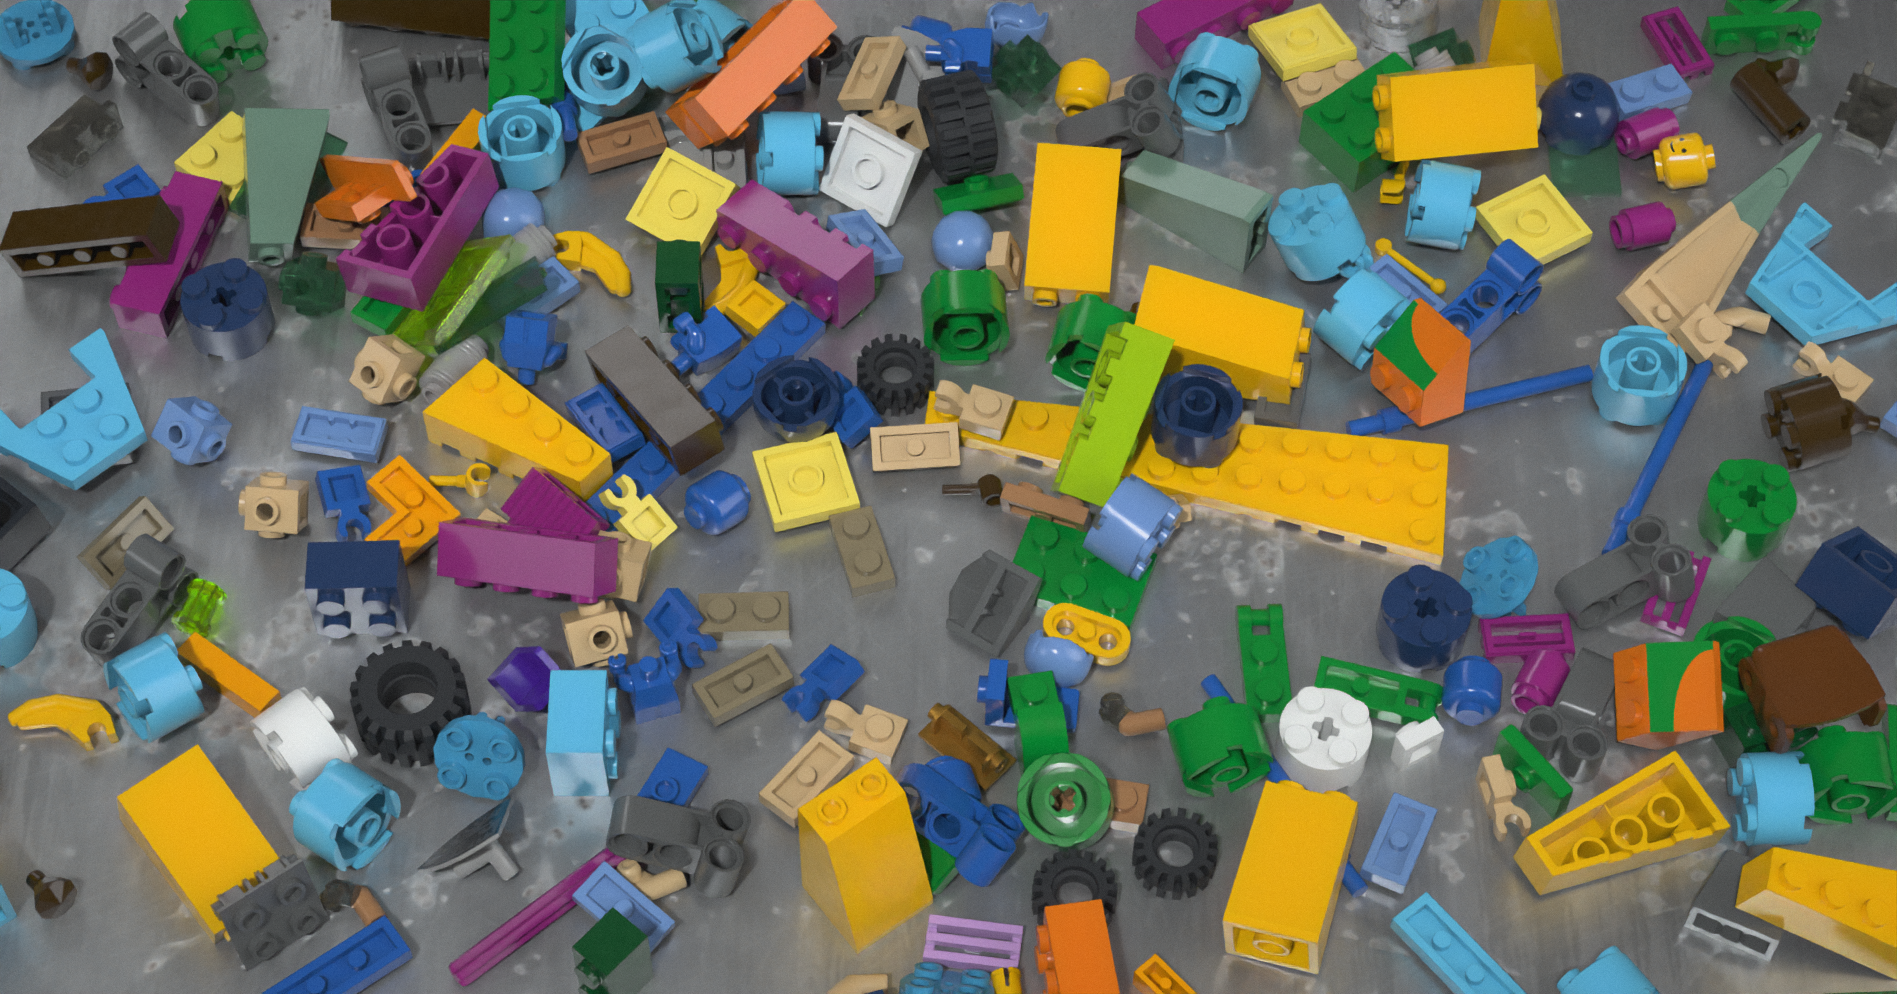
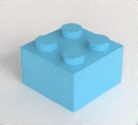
M550 670L546 758L554 796H609L610 779H618L619 753L616 751V738H620L621 713L620 710H617V688H609L607 670Z

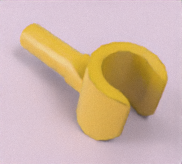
M1410 160L1399 161L1394 179H1381L1380 203L1402 204L1405 175Z
M475 463L467 469L466 475H430L429 483L432 486H457V488H465L470 496L479 498L487 493L488 483L475 480H488L491 470L485 464Z

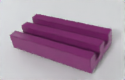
M1678 6L1642 17L1640 27L1664 66L1672 64L1683 80L1687 76L1690 80L1696 79L1701 72L1705 76L1713 73L1714 62ZM1668 19H1670L1678 34L1673 32L1667 22ZM1684 43L1687 46L1690 53L1692 54L1693 58L1695 59V63L1692 62L1687 52L1683 48Z
M1692 551L1689 552L1692 556L1693 570L1697 571L1695 590L1687 598L1679 622L1670 621L1676 602L1667 601L1661 617L1653 614L1659 598L1658 595L1648 599L1640 619L1641 622L1683 637L1712 559L1703 556L1702 560L1694 558L1695 552Z
M1569 613L1503 616L1494 619L1479 618L1477 626L1478 632L1481 633L1480 644L1481 649L1484 650L1483 657L1489 660L1491 664L1524 663L1532 650L1544 648L1559 652L1564 656L1565 660L1574 659L1576 651ZM1561 629V633L1537 634L1536 632H1520L1519 635L1492 636V633Z

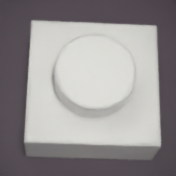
M1435 717L1420 724L1418 721H1413L1402 727L1395 736L1390 756L1399 771L1401 772L1438 753L1444 729Z

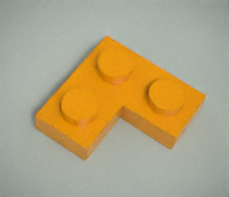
M398 455L367 481V490L393 515L368 535L364 541L399 540L405 566H408L438 540L439 522L461 518V513L401 455Z

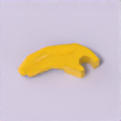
M564 231L553 235L557 242V245L553 247L554 251L566 249L565 252L557 253L555 258L567 270L581 271V269L593 272L611 294H617L621 298L630 295L631 272L618 251L593 234L585 231Z
M721 244L715 247V258L720 270L721 281L704 300V315L714 305L725 315L726 305L750 282L756 280L759 271L749 261L748 254L739 247L734 251L726 250Z
M58 693L29 699L8 713V721L13 727L18 725L20 730L56 727L68 733L87 752L94 750L91 738L99 731L107 733L111 744L119 742L111 715L95 699Z

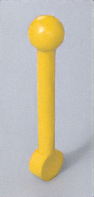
M1380 238L1376 241L1375 253L1377 255L1384 256L1388 254L1400 265L1430 285L1431 291L1436 295L1445 292L1447 286L1443 279H1434L1392 249L1390 240Z

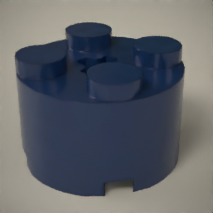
M231 258L225 262L206 266L195 274L185 277L181 284V309L191 341L201 354L208 357L209 354L221 356L222 361H239L249 358L263 349L268 342L267 337L271 329L274 330L275 318L266 284L258 272L247 266L244 260Z
M1204 364L1183 366V371L1171 376L1170 372L1157 385L1151 423V434L1155 443V450L1160 456L1169 458L1182 465L1215 468L1222 463L1223 459L1230 454L1236 445L1243 398L1240 390L1237 391L1231 383L1232 379L1224 371Z
M1418 564L1412 566L1407 572L1395 577L1384 590L1376 621L1379 648L1384 657L1396 667L1411 673H1422V670L1437 668L1436 671L1446 669L1458 659L1463 650L1472 617L1471 594L1451 576L1432 570L1426 565Z

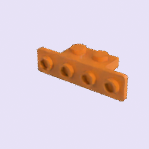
M326 154L319 159L335 189L314 203L322 218L338 219L341 222L355 221L363 224L378 217L382 213L380 208L392 200L410 202L417 198V194L412 187L414 184L412 174L398 160Z

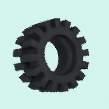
M885 334L884 343H881L877 337L871 340V348L867 345L861 350L862 356H858L857 387L865 392L874 406L877 404L879 414L884 415L886 409H891V417H899V409H904L907 416L913 414L914 404L919 409L925 406V398H929V391H933L934 359L933 356L930 357V350L926 345L920 349V340L915 337L911 343H907L906 334H900L899 341H894L892 334ZM890 367H901L910 371L912 377L902 383H889L882 380L879 374Z
M1170 808L1162 809L1161 818H1158L1155 812L1149 815L1147 825L1143 822L1140 824L1134 839L1132 866H1135L1134 874L1137 880L1144 878L1143 887L1148 892L1155 886L1157 888L1156 896L1163 899L1166 891L1172 892V900H1180L1181 892L1184 891L1188 898L1196 896L1197 887L1203 891L1208 886L1209 879H1212L1215 873L1219 850L1217 849L1216 834L1211 835L1212 826L1208 821L1202 826L1200 825L1201 815L1194 812L1191 819L1185 818L1186 809L1178 808L1177 816H1171ZM1177 841L1190 847L1193 859L1185 866H1169L1161 862L1157 855V850L1165 842Z
M1077 849L1069 850L1068 858H1064L1061 851L1054 853L1052 863L1046 858L1041 863V870H1036L1032 884L1033 916L1037 915L1038 925H1043L1044 907L1061 905L1056 897L1059 887L1066 883L1075 882L1083 884L1090 889L1093 896L1092 900L1102 899L1108 928L1112 922V914H1115L1118 888L1117 883H1114L1115 874L1112 868L1106 871L1107 862L1101 857L1096 863L1093 862V853L1086 850L1084 857L1078 858Z

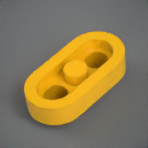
M1060 603L1051 607L1043 619L1044 637H1058L1071 640L1082 647L1087 654L1094 656L1093 663L1113 666L1121 663L1129 653L1131 641L1129 629L1123 622L1071 603ZM1066 627L1073 632L1069 635H1062L1058 630ZM1104 642H1110L1115 647L1113 649L1106 650L1103 649L1100 645Z

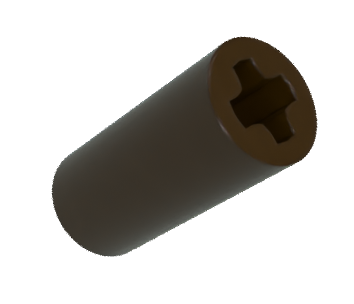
M1755 61L1745 65L1732 78L1730 87L1782 144H1788L1796 140L1810 125V117L1759 62Z

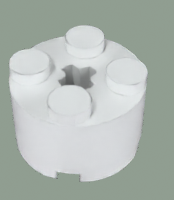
M1313 686L1301 689L1298 695L1286 705L1281 714L1274 750L1275 758L1293 782L1301 784L1305 790L1322 794L1329 790L1336 791L1349 785V788L1356 783L1365 768L1372 739V725L1368 707L1363 702L1339 690Z
M305 687L294 689L249 722L255 728L252 730L255 738L278 771L283 770L287 774L292 772L295 775V778L289 784L297 792L307 790L312 782L322 773L326 764L332 759L339 758L344 762L351 763V760L358 755L356 748L344 733L338 735L329 722L334 720L335 717L327 704L319 696L314 699Z

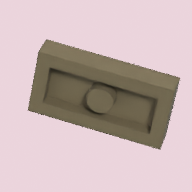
M139 496L77 558L105 590H111L126 571L124 566L126 551L138 536L146 533L162 542L174 528L146 496Z
M872 506L829 515V527L852 598L895 588V575Z
M788 591L699 594V613L704 618L703 622L699 625V632L701 634H709L715 641L789 639Z
M770 643L693 683L692 693L714 727H717L793 687L794 677Z

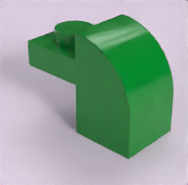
M1052 670L1007 677L1006 687L1015 724L1014 746L1022 776L1025 770L1042 756L1053 753H1069L1066 721L1062 702H1059Z

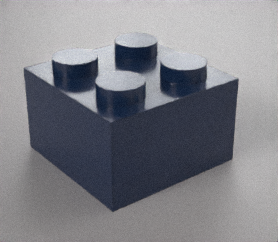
M1859 526L1823 542L1795 586L1815 601L1818 608L1828 610L1841 619L1843 627L1856 636L1865 637L1869 640L1897 624V554Z
M399 540L308 542L304 590L317 635L343 638L349 634H372L379 637H387L394 633H408L410 583Z

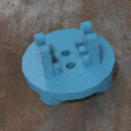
M26 0L18 2L7 8L0 15V54L6 60L11 61L13 66L19 70H29L36 65L49 63L60 56L70 54L75 47L74 37L76 34L72 15L63 5L52 0Z
M1519 536L1499 538L1486 544L1484 547L1476 546L1470 549L1463 560L1465 569L1463 570L1460 584L1472 596V615L1481 619L1511 616V611L1519 616L1526 615L1527 606L1523 601L1533 588L1539 570L1537 555L1531 546Z
M479 712L477 715H466L450 721L441 729L433 748L439 782L448 789H456L472 797L490 798L492 800L504 799L508 796L510 790L518 784L526 766L524 749L518 737L505 726V718L498 716L494 720L487 717L485 712Z
M919 962L914 966V973L908 974L900 980L899 994H994V988L989 984L990 974L980 969H966L962 973L944 971L943 966L940 964Z

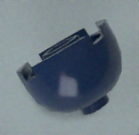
M1583 72L1565 74L1550 83L1539 100L1538 107H1540L1542 112L1540 129L1546 135L1545 142L1563 153L1580 156L1590 154L1591 149L1598 148L1603 145L1602 149L1609 146L1615 137L1619 123L1620 104L1612 87L1600 77Z
M794 355L783 356L770 361L757 373L755 386L752 391L756 418L766 432L780 441L787 443L807 442L821 436L833 425L839 409L838 380L831 368L816 358L808 356L809 361L794 360Z

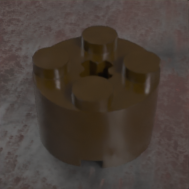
M1822 373L1781 384L1764 391V400L1768 413L1761 415L1763 431L1768 439L1776 437L1781 447L1778 449L1780 464L1788 472L1803 470L1851 453V428L1842 430L1840 416L1847 414L1844 402L1831 378L1827 375L1821 377Z

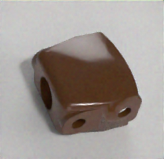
M1834 625L1822 626L1759 645L1752 651L1751 656L1742 658L1739 661L1741 682L1751 701L1757 725L1771 752L1778 754L1788 752L1794 739L1793 728L1824 725L1856 714L1859 715L1864 726L1872 727L1880 723L1887 709L1884 698L1886 693L1870 664L1855 648L1848 635Z

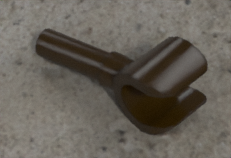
M993 474L982 476L977 483L942 485L943 496L980 495L984 507L996 508L1001 506L1000 496L1003 488L1000 479Z

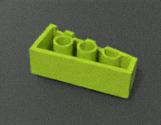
M1126 321L1108 326L1050 491L1060 495L1072 496L1085 504L1103 509L1111 495L1124 480L1120 476L1126 461L1130 462L1138 444V431L1150 410L1153 394L1175 342L1174 339Z

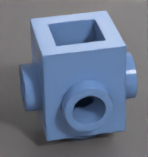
M196 396L167 399L151 436L169 449L171 456L175 460L186 465H194L195 463L216 461L226 446V437L232 427V423L219 414V409L214 404L201 400Z

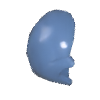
M997 2L987 11L985 28L992 29L994 44L1003 51L1024 53L1035 48L1041 42L1047 28L1049 14L1048 12H1043L1039 16L1032 2L1023 6L1012 2Z
M516 187L496 191L481 216L484 238L492 246L498 248L529 223H532L537 228L541 224L544 225L545 213L542 202L532 191Z
M954 211L940 220L932 234L931 245L936 261L952 271L977 270L985 266L986 253L988 250H991L993 230L981 215L972 211Z
M1036 630L1030 634L1024 650V662L1029 673L1052 670L1055 686L1058 688H1069L1081 683L1086 678L1094 658L1092 654H1087L1082 647L1071 640L1058 637H1043L1041 630Z

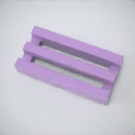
M929 914L923 962H934L943 967L965 970L980 969L988 973L1004 968V975H1009L1008 967L1018 968L1023 926ZM935 945L962 948L965 951L979 953L985 951L1009 954L1010 959L935 950Z

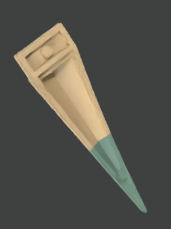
M1822 133L1811 136L1635 274L1636 277L1621 291L1616 299L1639 325L1662 330L1668 334L1667 339L1677 347L1680 343L1670 331L1694 306L1705 302L1713 313L1716 311L1758 235L1822 139Z

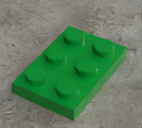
M490 0L489 112L493 110L492 105L499 100L517 95L536 97L540 99V104L543 105L564 101L565 80L561 59L565 48L566 0Z
M1031 515L1013 563L1042 578L1034 606L1049 610L1054 605L1060 603H1071L1123 622L1129 629V632H1131L1156 566L1157 554L1152 553L1150 565L1142 577L1136 581L1131 577H1126L1083 548L1088 532L1078 531L1075 528Z

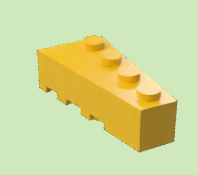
M483 358L422 412L428 441L441 447L444 444L459 450L461 456L476 462L477 459L487 462L498 467L499 473L512 479L515 476L523 479L532 467L546 469L583 502H586L613 476L611 454L486 358Z
M1675 750L1527 836L1513 858L1538 894L1543 895L1714 847L1731 826Z
M1777 847L1769 849L1742 866L1736 908L1897 980L1896 870Z

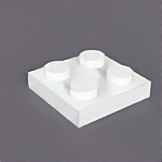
M854 113L846 115L819 185V190L854 210L866 209L875 222L884 227L892 226L896 221L923 151Z

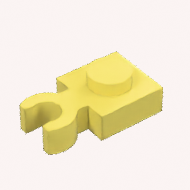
M625 474L615 480L617 486L622 490V498H617L609 488L599 494L600 501L605 507L617 510L621 514V517L613 523L618 531L628 534L631 538L652 542L651 551L678 528L650 493L641 500L636 496V485Z

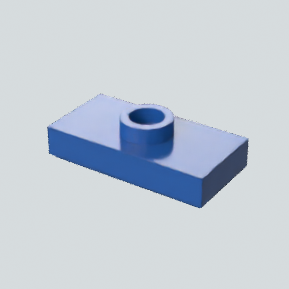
M603 383L565 402L567 412L586 436L611 454L612 463L646 445L641 431Z
M667 748L637 796L688 808L709 774L708 766Z

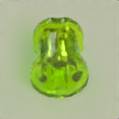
M192 579L187 586L189 594L181 610L173 614L171 623L180 632L188 636L197 632L202 637L207 638L212 630L210 622L217 608L225 604L227 594L223 589L210 581ZM201 605L202 607H201L200 611H199V612H196L198 606Z

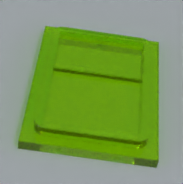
M508 234L466 241L423 312L411 309L393 334L413 348L445 344L510 257L508 250L516 239Z

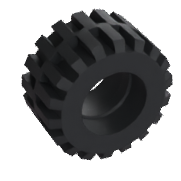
M970 69L922 80L919 85L917 105L930 145L926 148V151L936 174L942 181L949 182L994 171L998 159L997 131L988 95L976 73Z
M412 640L402 641V646L394 648L392 643L383 646L384 653L379 656L375 652L370 654L366 658L368 666L360 665L355 672L357 681L351 682L350 693L352 699H350L357 729L362 742H366L367 749L374 756L380 753L382 761L392 764L395 759H398L400 767H411L412 761H419L420 766L429 765V758L434 757L433 748L441 729L453 719L472 715L464 673L461 672L460 664L455 657L449 659L448 651L442 647L433 651L430 642L421 641L419 646H413ZM424 693L434 697L433 701L426 708L413 714H397L388 710L394 701L407 694Z

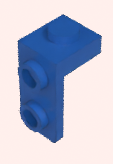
M990 659L988 676L979 675L977 703H985V725L1015 728L1006 687L1008 660ZM1056 687L1059 702H1062L1067 733H1074L1077 726L1079 691L1077 689Z

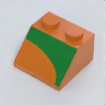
M1422 298L1415 299L1374 347L1373 365L1370 370L1371 383L1419 427L1463 413L1471 340Z
M1719 642L1644 643L1613 653L1617 742L1660 750L1724 732Z

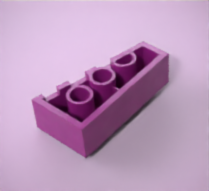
M451 144L416 179L417 186L414 190L417 198L410 202L394 200L389 205L391 212L377 226L371 223L360 234L362 241L352 251L345 249L336 258L348 292L423 312L499 188L489 153Z
M750 180L716 209L718 235L724 244L731 249H738V247L748 254L749 261L758 271L762 273L768 272L779 281V284L786 293L793 297L796 295L810 306L812 312L823 321L828 319L841 329L875 298L873 249L863 243L857 249L846 243L849 241L847 234L837 228H834L830 233L825 231L820 226L817 217L806 210L800 215L794 213L790 201L756 181Z

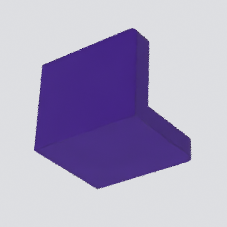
M540 646L516 647L487 680L515 712L540 711L549 702L550 670L561 669Z

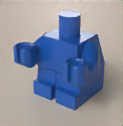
M964 28L944 33L942 45H926V61L941 62L942 71L945 75L971 69L982 83L992 82L994 57L992 29Z
M715 305L705 312L704 321L701 324H696L688 312L681 313L673 320V326L678 333L671 337L670 343L678 351V356L670 362L677 371L678 376H681L688 369H691L698 376L719 368L740 351L742 335Z
M515 309L506 316L505 332L502 340L499 342V348L503 359L507 362V366L519 368L518 383L525 385L535 384L536 370L541 371L552 366L557 360H565L567 358L568 343L554 341L558 315Z
M669 640V645L665 646V642L660 643V657L646 656L639 663L628 665V667L626 657L622 653L618 654V659H614V655L608 659L609 671L613 675L617 688L628 694L637 725L681 713L680 701L674 681L677 680L682 672V665L678 657L677 643L674 640Z

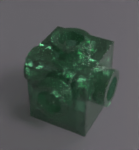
M1027 34L1017 44L1010 39L994 55L998 63L992 70V79L1001 92L1010 96L1023 108L1042 91L1062 68L1048 55L1047 50L1042 44L1034 41Z
M303 252L302 256L288 261L286 266L282 268L279 276V289L283 291L282 304L296 306L295 312L303 315L319 316L321 312L332 313L345 306L347 287L338 264L329 262L328 255L318 252Z

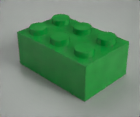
M1395 51L1303 111L1299 143L1353 193L1399 163V161L1393 162L1381 159V153L1376 149L1375 130L1379 127V111L1375 109L1372 98L1373 88L1377 85V75L1414 71L1413 67Z

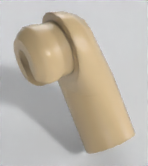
M1740 306L1714 312L1731 333L1726 340L1732 336L1733 327L1765 335L1771 318L1770 314Z
M630 859L621 861L616 867V871L651 901L687 887L684 874L681 871L668 869L659 874L652 875L642 870L638 861Z
M848 975L828 990L826 994H866L883 989L884 994H888V975Z

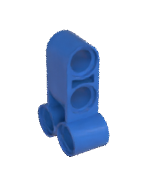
M1512 239L1503 241L1493 251L1487 261L1486 270L1441 312V315L1458 330L1465 332L1464 335L1471 340L1470 354L1513 312L1517 315L1526 312L1534 304L1542 291V284L1537 280L1543 272L1544 265ZM1480 302H1490L1494 306L1481 308L1477 304Z
M911 763L905 765L899 771L895 780L904 791V787H911L920 794V797H914L905 791L915 831L954 856L958 872L967 881L980 887H988L1016 849L1015 843L1025 831V826L1021 822L1019 815L1009 807L998 803L992 804L988 808L923 764ZM943 814L955 816L960 823L948 821Z

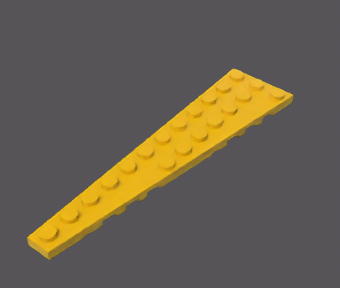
M929 391L925 424L958 422L959 427L960 416L944 414L933 409L937 397H935V391ZM1014 400L1013 408L1000 440L958 428L959 445L981 451L989 450L997 455L1013 459L1024 456L1043 461V466L1058 470L1080 407ZM1148 414L1145 420L1142 421L1138 431V444L1130 462L1126 461L1120 476L1125 479L1130 477L1131 473H1134L1167 496L1183 494L1190 503L1238 515L1245 514L1254 519L1270 523L1281 520L1301 525L1302 531L1318 534L1319 530L1345 536L1344 541L1360 545L1362 540L1386 546V552L1441 565L1449 445L1240 423L1236 445L1219 466L1215 468L1194 467L1179 464L1169 458L1160 456L1156 452L1151 434L1152 414Z

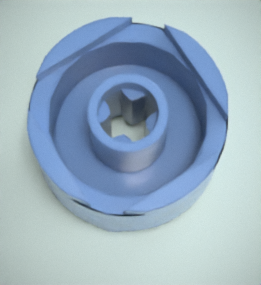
M1131 473L1130 477H1126L1104 505L1099 513L1102 515L1098 522V526L1101 528L1099 530L1093 526L1090 528L1084 540L1083 548L1126 577H1131L1138 581L1152 561L1150 556L1158 546L1162 549L1176 528L1174 523L1180 516L1183 507L1134 473Z

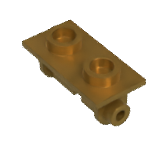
M936 703L927 715L932 721L918 733L921 739L942 756H952L955 759H961L969 763L978 786L985 792L1017 762L1016 758L950 704L943 706L940 703Z

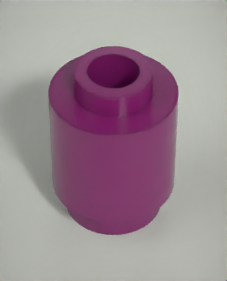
M1653 107L1624 119L1618 123L1617 132L1615 133L1617 148L1622 154H1626L1631 159H1637L1650 154L1653 150L1659 149L1660 141L1663 138L1679 135L1678 120L1675 114L1667 107L1662 109Z
M1660 201L1622 209L1618 215L1611 216L1609 221L1610 235L1614 245L1618 249L1626 248L1629 251L1669 242L1671 233L1676 229L1675 216L1672 210L1666 208Z
M1549 648L1535 649L1529 653L1511 686L1512 696L1510 700L1519 712L1526 714L1529 709L1540 705L1553 707L1570 672V667L1566 663L1564 656Z

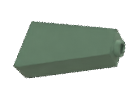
M244 108L242 133L248 262H259L265 266H277L283 262L292 261L306 204L309 201L320 162L319 159L321 158L327 137L330 118L329 109Z
M1143 150L1134 162L1128 161L1122 167L1119 174L1118 202L1239 272L1244 273L1266 247L1268 223L1273 195L1147 150Z

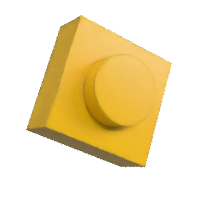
M753 280L726 305L725 315L756 337L786 308V303Z

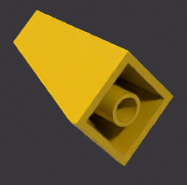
M1483 0L1478 20L1481 62L1511 60L1534 63L1535 85L1549 86L1550 83L1564 75L1560 18L1556 0Z
M1496 60L1377 75V85L1373 88L1372 98L1375 109L1379 111V127L1375 130V145L1377 151L1381 153V159L1398 162L1538 148L1534 63Z
M1037 143L1024 300H1032V303L1038 306L1051 307L1057 305V302L1071 303L1078 301L1080 295L1088 293L1099 296L1104 303H1109L1122 149Z
M1149 265L1134 325L1175 340L1159 382L1170 372L1171 376L1183 371V366L1204 364L1224 371L1232 379L1231 383L1237 391L1240 390L1242 398L1258 400V396L1267 397L1268 402L1290 404L1293 388H1301L1303 381L1304 363L1299 362L1300 353L1308 354L1311 344L1312 329L1305 327L1303 309L1167 268Z
M197 744L117 796L119 818L212 942L216 944L224 938L228 942H232L223 922L218 920L210 905L218 901L216 898L218 894H223L236 885L245 893L246 890L241 882L244 878L253 887L258 885L259 883L254 876V872L257 870L260 871L265 879H268L262 869L278 860L279 857Z
M877 757L798 808L802 886L857 955L933 904V896L906 793Z
M1280 780L1278 783L1265 781L1223 917L1226 953L1319 975L1358 821L1357 801L1351 800L1349 796L1338 791L1329 790L1322 794L1305 790L1301 784L1289 780Z

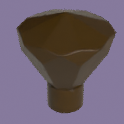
M96 51L83 59L69 58L66 63V69L69 73L78 75L90 89L103 90L112 79L113 62L107 52Z
M1793 57L1774 61L1762 58L1756 59L1787 93L1791 91L1798 78L1799 59Z
M1842 398L1847 411L1846 415L1840 416L1842 430L1851 428L1852 435L1862 431L1873 434L1878 432L1880 428L1879 417L1866 415L1852 400Z
M40 870L32 871L26 878V884L34 891L35 910L42 919L58 918L72 907L76 899L77 889L71 880L62 877H47Z

